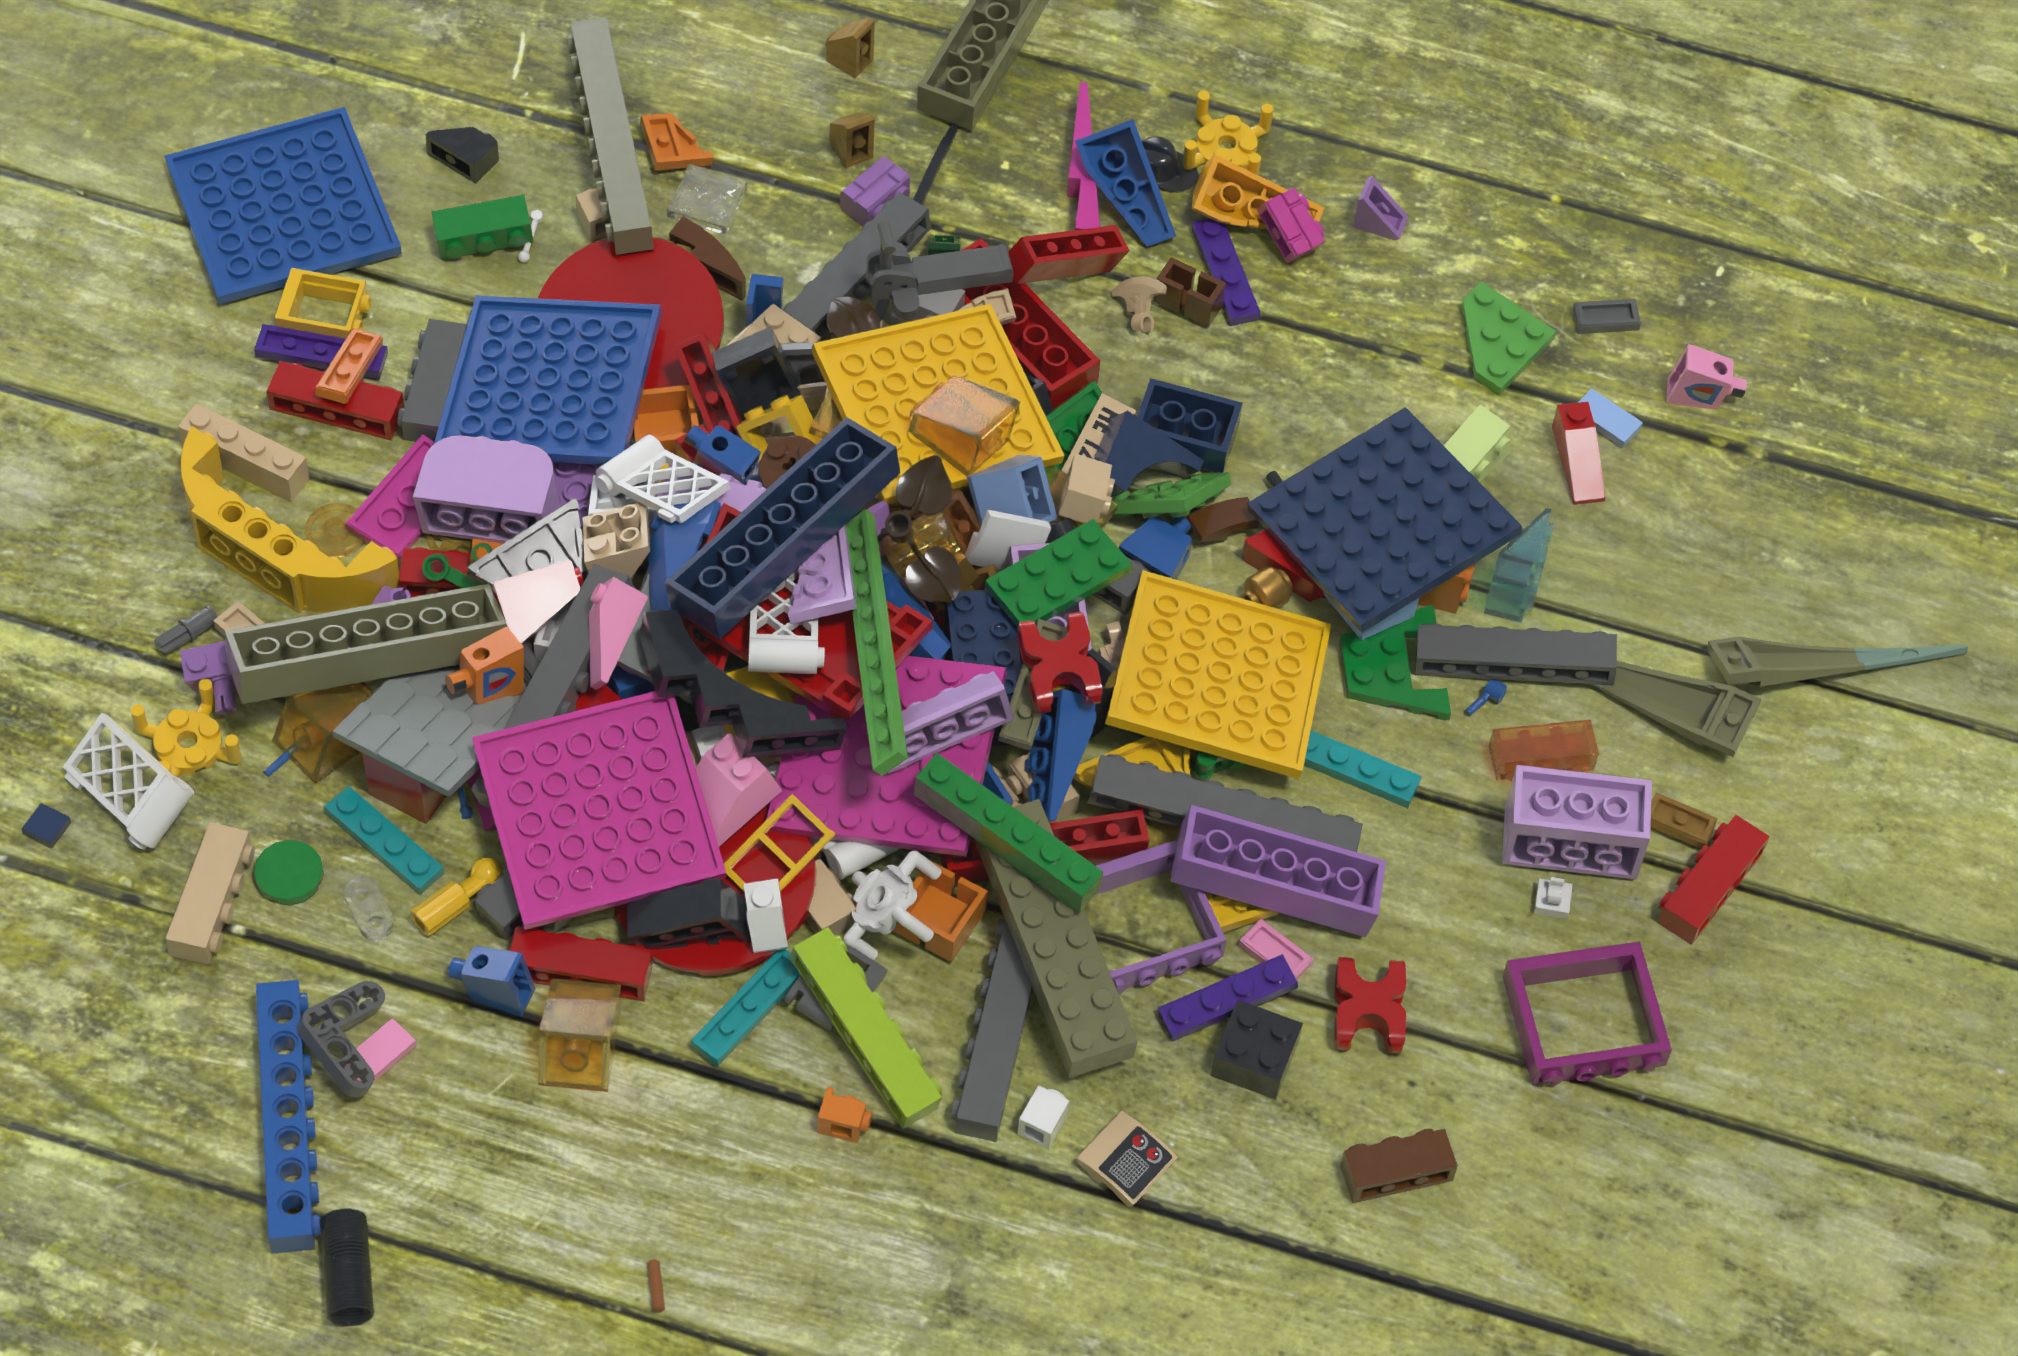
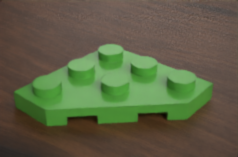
M1482 281L1462 300L1461 310L1462 316L1465 318L1466 337L1469 353L1472 356L1474 379L1500 396L1555 339L1557 331Z
M1230 472L1200 473L1189 476V479L1177 481L1174 483V486L1173 482L1169 480L1146 485V489L1136 490L1131 493L1127 490L1112 498L1107 514H1114L1115 518H1126L1136 513H1142L1144 518L1156 517L1162 513H1170L1171 517L1186 516L1190 514L1192 508L1205 505V500L1220 496V491L1231 485Z

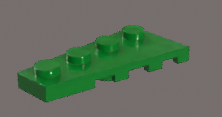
M1095 381L1084 386L1045 415L1065 455L1062 463L1044 467L1049 488L1057 480L1102 394Z

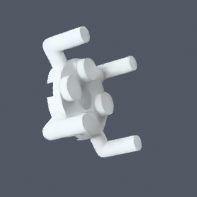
M917 851L909 852L898 867L886 865L889 869L882 872L876 869L868 875L861 871L853 873L852 881L858 886L853 898L857 902L856 912L852 910V917L855 923L843 938L845 945L855 948L867 957L875 960L878 951L863 941L861 936L866 930L869 932H880L883 935L889 934L895 928L897 921L924 942L932 939L933 930L906 911L908 907L914 904L917 898V891L913 888V883L909 876L916 867L932 880H936L941 875V868Z

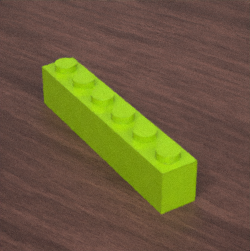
M827 927L793 946L790 960L901 1128L904 1129L938 1109L942 1099L941 1087L933 1076H927L921 1067L923 1062L919 1053L914 1048L909 1049L903 1039L904 1033L899 1023L895 1019L890 1020L884 1011L885 1005L881 996L876 991L872 992L865 982L866 976L858 963L853 964L846 954L847 947L843 939L839 935L834 936L830 928Z

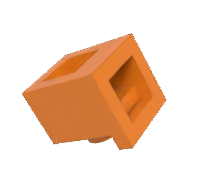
M827 1087L818 1115L817 1133L858 1143L861 1132H868L873 1112L866 1110V1103L860 1102L859 1099L849 1095L836 1096L834 1095V1088Z

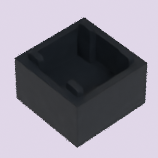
M771 326L712 352L716 372L742 421L746 419L744 414L756 407L762 406L763 410L771 407V402L782 396L788 395L789 399L801 395L798 377Z

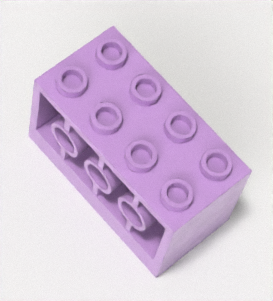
M1516 765L1505 805L1502 864L1637 879L1650 841L1652 780Z

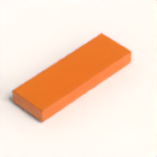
M353 328L317 384L316 396L346 404L382 347L383 336Z

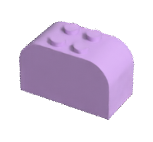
M450 436L435 443L425 455L413 494L423 533L472 540L479 539L502 544L561 507L553 464L545 451L537 446L523 444L515 440H492L484 436Z

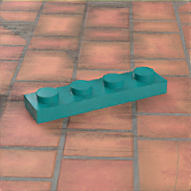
M1310 731L1304 766L1408 809L1420 785L1421 775L1315 731Z
M349 785L324 806L325 814L419 895L445 874L444 867Z
M786 949L776 952L693 1037L691 1047L718 1067L788 994L799 978L800 974L790 960L791 953Z

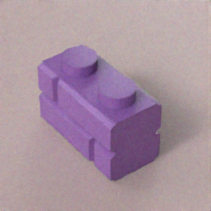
M885 156L881 157L840 192V208L851 218L854 217L856 222L864 226L881 211L886 202L891 201L899 192L907 197L909 196L910 176L899 166L896 167L895 163Z

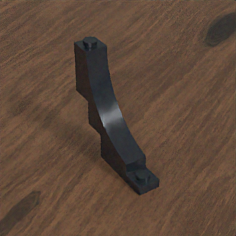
M654 610L644 613L639 634L657 697L690 695L699 727L733 725L742 757L841 748L847 730L844 718L811 720L806 705L778 700L756 692L737 682L715 666L699 650L684 627L678 610Z

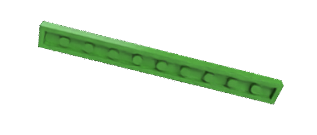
M864 509L846 523L857 609H853L852 614L872 768L883 776L894 767L899 766L908 758L875 515Z

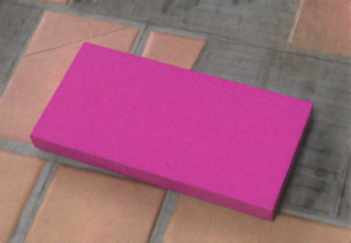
M423 434L345 523L347 531L367 544L372 541L381 548L387 547L392 550L397 557L398 563L402 559L403 548H412L424 534L413 500V494L425 455L434 445V441Z

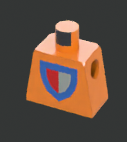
M508 626L462 649L460 652V670L445 676L448 690L451 694L465 690L476 704H483L506 696L524 693V647Z

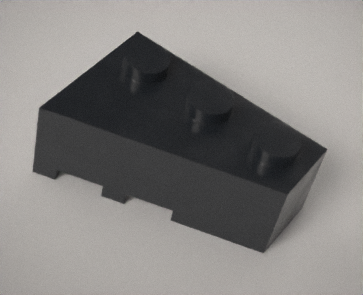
M710 878L704 880L701 884L692 886L679 885L672 890L652 894L638 901L627 903V938L636 945H642L648 949L687 947V941L708 939L709 946L719 945V938L740 937L741 943L752 942L746 915V900L721 879Z

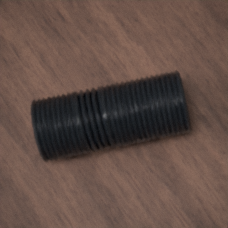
M342 1208L326 1213L320 1220L327 1319L331 1323L341 1326L359 1325L369 1321L375 1313L372 1295L367 1216L358 1209Z

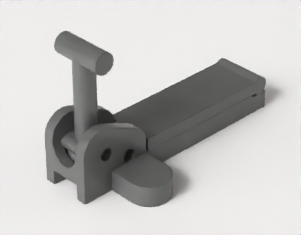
M882 221L877 225L880 235V249L871 252L867 256L866 279L870 284L872 301L891 299L895 315L903 320H910L918 315V295L1013 282V268L1007 245L1005 244L912 257L911 262L906 247L902 243L894 242L888 221Z

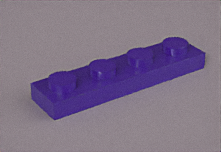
M1210 218L1192 222L1191 230L1209 275L1227 283L1222 308L1229 326L1260 320L1261 312L1226 225Z
M263 324L254 351L255 357L327 369L346 339ZM382 345L364 376L381 378L388 356L387 346Z
M1282 954L1158 1007V1015L1172 1042L1231 1017L1237 1000L1257 1006L1297 989L1298 982Z

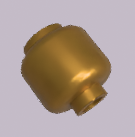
M1268 566L1245 580L1242 598L1278 609L1290 601V592L1293 589L1292 583L1283 570H1277L1274 567Z

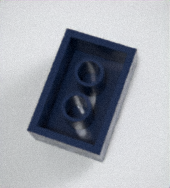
M1150 378L1137 417L1203 459L1204 462L1201 469L1214 473H1223L1239 428L1243 403Z

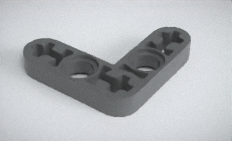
M373 981L360 982L307 1009L297 1024L298 1034L345 1094L357 1098L364 1096L372 1086L375 1079L374 1072L343 1031L375 1015L381 1008L385 1000V992L380 985ZM362 996L364 998L371 997L373 999V1001L371 999H367L361 1002L359 1006L357 1004ZM333 1007H344L348 1011L349 1017H339L335 1014ZM323 1018L325 1019L324 1023L320 1028L318 1026L311 1027L309 1025V1023H311L312 1025H316L323 1020ZM335 1046L343 1052L344 1058L339 1059L331 1056L327 1047ZM351 1076H352L354 1079L360 1078V1079L362 1080V1082H361L360 1080L353 1081V1080L351 1079Z

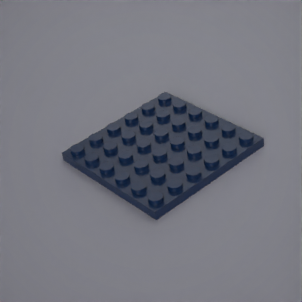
M1406 407L1247 503L1248 511L1361 633L1522 534V525Z

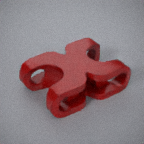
M1074 612L1068 615L1067 635L1058 641H1051L1042 637L1035 622L1032 620L1019 622L1017 636L1023 663L1028 668L1033 669L1030 676L1029 691L1035 711L1038 714L1051 711L1052 691L1061 684L1072 685L1079 689L1084 703L1087 705L1101 703L1102 684L1097 662L1092 657L1087 656L1091 638L1083 612Z
M1338 958L1334 985V999L1339 1005L1334 1021L1335 1049L1350 1050L1354 1033L1359 1029L1371 1028L1377 1030L1383 1036L1385 1050L1388 1053H1402L1406 1036V1011L1401 1005L1403 994L1406 990V965L1404 961L1390 960L1386 977L1381 981L1370 982L1363 980L1357 974L1353 958Z

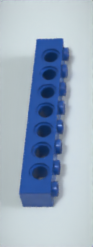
M299 980L257 983L256 995L269 1244L272 1254L315 1250L314 1236H321L320 1215H313V1204L319 1203L318 1182H311V1171L318 1170L316 1149L310 1150L309 1139H316L314 1117L308 1118L307 1109L314 1107L313 1087L306 1086V1076H312L311 1055L304 1054V1045L306 1043L297 1032V1024L302 1014L309 1009L307 992H300ZM281 1018H290V1019H291L290 1021H288V1022H286V1023H278V1022H277V1021H278L279 1019H281ZM283 1049L293 1050L289 1054H279ZM285 1080L295 1081L289 1086L280 1085ZM286 1112H296V1114L290 1118L282 1117V1115ZM289 1143L298 1144L294 1149H283ZM297 1175L300 1177L298 1180L294 1182L284 1181L288 1176ZM294 1207L302 1209L299 1213L294 1215L286 1213L289 1209Z

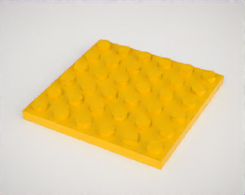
M991 303L813 343L811 352L842 419L850 418L897 448L900 474L877 494L880 502L883 500L888 505L898 503L896 499V486L900 477L915 463L933 455L940 456L951 481L952 489L968 486L967 476L1019 454L1041 456L1044 467L1063 462L1065 455Z
M1142 570L1105 724L1299 779L1303 771L1332 624Z

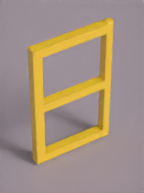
M791 794L724 863L726 874L745 892V882L732 868L761 840L791 869L779 881L781 892L835 836V832L829 830L804 804ZM793 805L825 834L797 864L765 835Z

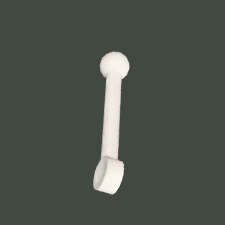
M539 210L531 212L530 215L533 237L538 223L543 221V213ZM525 243L523 251L519 252L518 260L520 262L526 263L529 261L530 255L528 252L531 243Z

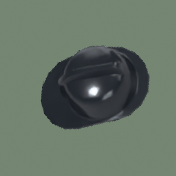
M1157 136L1149 137L1145 140L1141 139L1159 188L1170 192H1183L1190 189L1196 183L1198 177L1197 167L1191 170L1184 169L1182 166L1183 154L1177 152L1169 140Z

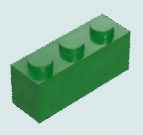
M525 195L431 211L441 260L459 258L481 252L487 253L508 247H520L525 243H534Z

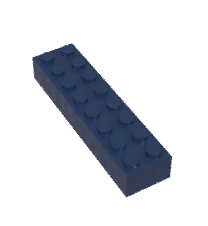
M846 417L665 581L670 608L678 610L679 614L718 639H721L900 474L896 446Z

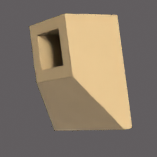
M639 502L583 517L584 563L588 572L596 564L629 575L630 579L650 552L648 506Z

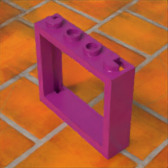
M1640 941L1507 960L1502 977L1532 1086L1551 1083L1554 1086L1562 1081L1574 1079L1588 1081L1596 1076L1607 1074L1622 1076L1630 1071L1641 1069L1653 1071L1655 1067L1666 1066L1672 1049ZM1632 971L1652 1043L1545 1059L1525 986Z

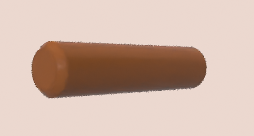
M652 1259L647 1263L652 1310L660 1313L665 1310L660 1262Z

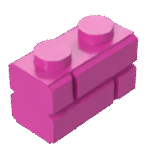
M1292 188L1266 201L1257 209L1287 264L1316 250L1325 242L1323 227L1318 221L1313 220L1308 211L1309 204L1306 197L1301 193L1298 194L1296 188Z

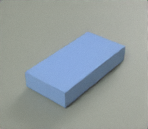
M1592 388L1579 401L1589 402L1596 431L1621 448H1624L1642 428L1643 422Z

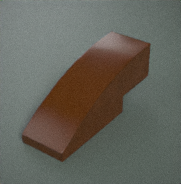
M682 216L669 232V242L682 247L695 256L712 275L718 289L743 301L746 297V278L738 263L714 236L701 226Z

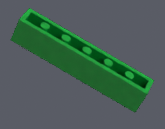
M936 753L916 776L914 795L1076 912L1080 913L1099 891L1103 877L1101 869L940 754Z

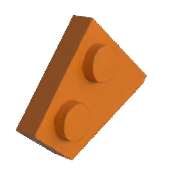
M672 113L641 116L640 126L655 171L712 166L713 154L710 151L704 152L696 144L697 138L689 130L684 129L681 126V122Z

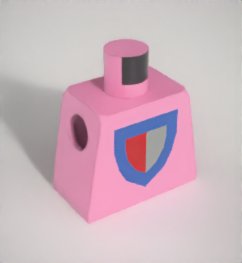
M1688 344L1668 376L1667 403L1717 409L1726 395L1742 398L1746 391L1747 381L1733 377L1734 362L1730 358Z

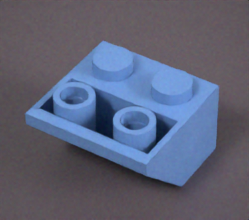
M1019 454L967 476L980 528L987 510L1048 522L1058 519L1041 456Z

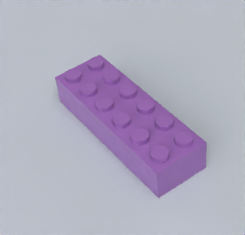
M1190 805L1179 829L1170 881L1366 937L1379 915L1386 860Z

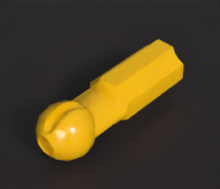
M492 858L477 860L472 866L468 878L460 884L453 881L449 882L412 909L411 918L424 935H432L470 907V897L479 892L485 885L495 883L502 876V865Z

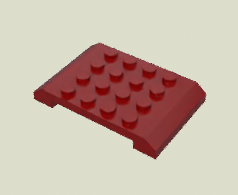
M799 577L793 581L795 584H798ZM786 587L776 592L783 600L788 599L793 594ZM768 598L758 604L766 612L777 606ZM886 600L895 668H897L933 629V620L906 604L900 609ZM852 610L818 618V647H825L824 668H817V674L764 672L834 717L850 719L864 704ZM750 612L721 639L693 623L704 636L748 662ZM782 612L775 617L783 625L790 622L786 612ZM766 623L757 629L756 634H772L776 630ZM802 625L792 630L797 636H811V632Z

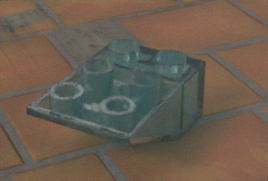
M1546 508L1522 530L1521 535L1511 540L1499 552L1484 614L1522 623L1525 611L1532 612L1555 524L1548 522L1551 509Z

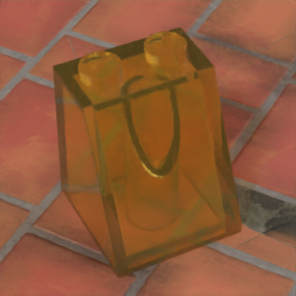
M954 375L945 384L943 382L939 383L925 402L921 400L913 407L910 412V417L912 418L908 432L967 477L972 475L1009 441L1021 402L1016 398Z
M362 682L287 696L272 741L283 752H287L289 758L316 784L361 752L334 738L332 731L361 702H365L374 693Z
M551 978L539 1031L538 1085L608 1092L620 1016L621 985Z

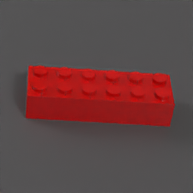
M980 238L962 250L989 246ZM1013 280V282L962 289L965 290L964 306L988 293L1004 289L1009 290L1016 319L1014 322L1002 324L1001 326L1023 371L1046 382L1053 410L1087 384L1093 381L1098 383L1100 360L1025 283L1015 284Z

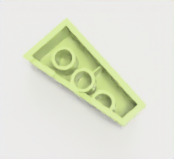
M1480 404L1446 442L1444 447L1481 482L1511 453V426Z

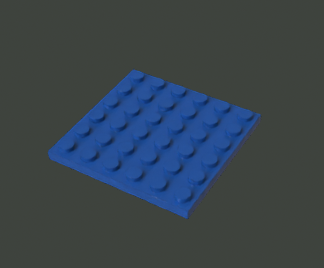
M345 107L164 155L167 168L219 305L284 287L291 268L331 274L402 254L400 242Z
M476 295L434 444L450 436H484L492 440H515L523 444L537 446L548 454L552 462L604 465L629 448L662 317L661 306L656 304Z

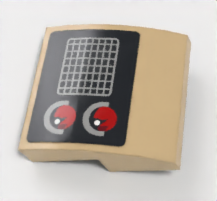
M1120 1111L1075 1160L1099 1185L1104 1182L1129 1208L1141 1198L1178 1157L1141 1123L1125 1112Z

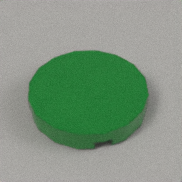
M285 840L272 844L259 855L254 867L257 889L266 899L278 901L282 905L302 903L314 896L324 876L321 857L313 847L302 841Z

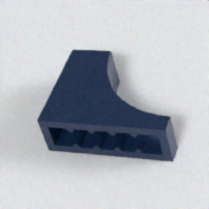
M1128 410L1111 418L1094 458L1095 460L1112 465L1110 478L1115 479L1110 495L1112 498L1126 492L1132 480L1141 471L1163 470L1184 479L1199 472L1204 462L1203 459Z

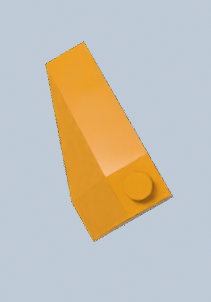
M1214 155L1202 168L1193 191L1192 210L1218 223L1268 230L1257 209L1266 201L1288 190L1224 158ZM1307 199L1309 204L1308 211L1314 221L1319 222L1324 207Z

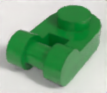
M1200 751L1192 773L1196 780L1205 782L1210 780L1213 773L1227 769L1237 771L1246 767L1247 764Z

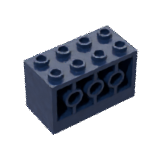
M987 590L960 591L955 601L951 603L945 602L943 633L951 643V647L948 649L947 660L1005 667L1007 676L1004 688L1010 704L1021 672L1017 626ZM1003 724L995 727L991 746L1011 745L998 741Z

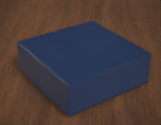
M40 803L21 829L23 835L52 849L71 824L69 816Z

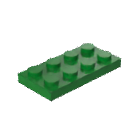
M1092 519L986 579L985 589L1017 627H1019V622L1029 620L1034 621L1037 625L1038 619L1047 621L1131 573L1132 563L1098 523Z

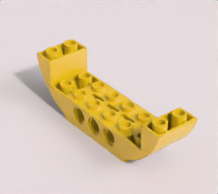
M193 426L190 428L182 449L181 476L188 514L195 531L199 549L299 614L303 610L328 613L371 605L384 585L392 589L399 588L398 560L394 552L389 548H381L371 541L345 567L336 557L330 558L322 553L313 542L309 540L304 541L294 535L292 530L285 524H277L268 518L267 514L260 508H253L243 502L241 497L234 491H226L218 486L224 480L218 442L210 433H202Z

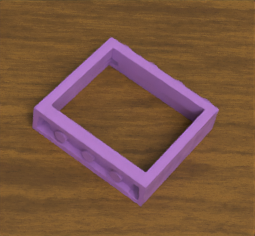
M1177 840L1097 865L1096 867L1103 871L1101 887L1096 894L1171 871L1173 869ZM1179 884L1205 941L1111 971L1110 974L1118 994L1136 985L1146 986L1152 984L1158 978L1169 974L1174 976L1180 975L1189 968L1200 964H1213L1221 957H1224L1227 940L1204 891Z

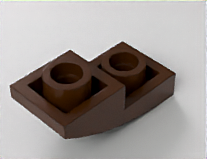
M1248 497L1218 502L1201 508L1186 517L1191 524V529L1200 542L1227 540L1231 531L1258 529L1260 525L1248 511L1247 503L1250 502Z

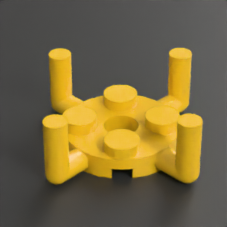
M1200 91L1197 97L1195 117L1203 127L1198 131L1196 142L1194 140L1185 142L1183 168L1191 170L1202 164L1205 165L1214 155H1217L1259 176L1261 156L1256 153L1258 146L1257 138L1270 132L1273 106L1271 104L1262 105L1259 124L1250 128L1235 115H1227L1224 118L1213 120L1208 114L1210 94L1207 91ZM1230 143L1234 146V148L1228 149L1220 147L1219 144Z
M203 679L199 682L202 702L197 711L174 709L158 726L147 723L145 710L142 705L136 704L131 707V715L136 733L153 738L154 750L159 763L176 777L179 775L195 774L196 770L204 767L208 769L217 760L235 765L240 763L242 759L238 737L233 734L228 735L225 738L226 748L223 747L219 724L210 717L215 706L212 682L209 679ZM185 738L197 740L196 744L189 748L179 745L181 740Z

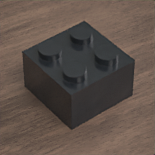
M1237 1000L1214 1056L1211 1076L1276 1100L1299 1044L1303 1023Z

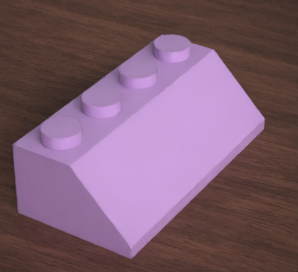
M995 672L976 675L963 685L944 689L937 696L924 702H914L903 710L902 719L908 758L899 766L890 770L888 774L1013 720L1005 688Z

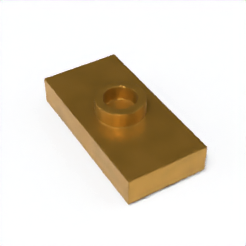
M1656 792L1651 801L1650 827L1700 849L1707 845L1718 818Z

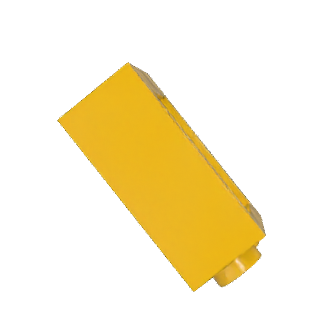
M291 268L274 317L275 325L345 339L353 328L363 331L362 317L364 313H369L372 299L371 295L367 294L366 281ZM304 295L353 304L346 326L297 318Z
M788 395L782 396L771 402V407L763 410L762 406L756 407L744 414L746 419L736 426L742 440L761 451L758 462L768 446L759 426L786 415L795 435L805 437L815 444L823 439L802 395L789 399Z

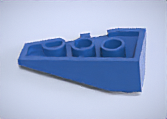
M1134 119L1075 141L1088 174L1147 247L1176 237Z
M714 500L683 523L677 521L670 523L660 518L658 511L652 517L649 523V528L652 529L649 537L650 552L648 553L651 611L673 610L670 608L665 581L698 552L697 549L701 545L703 538H707L710 535L721 505L718 501ZM689 503L677 504L674 507L680 510Z
M1065 689L1052 692L1051 711L1043 713L1031 751L1029 750L1030 758L1028 757L1025 760L1026 771H1030L1032 774V783L1028 788V801L1040 800L1049 823L1057 818L1096 721V704L1087 705L1084 703L1081 694Z

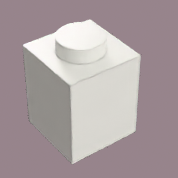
M1038 1085L1019 1118L1017 1135L1049 1150L1068 1117L1070 1100L1066 1099L1057 1090H1047Z

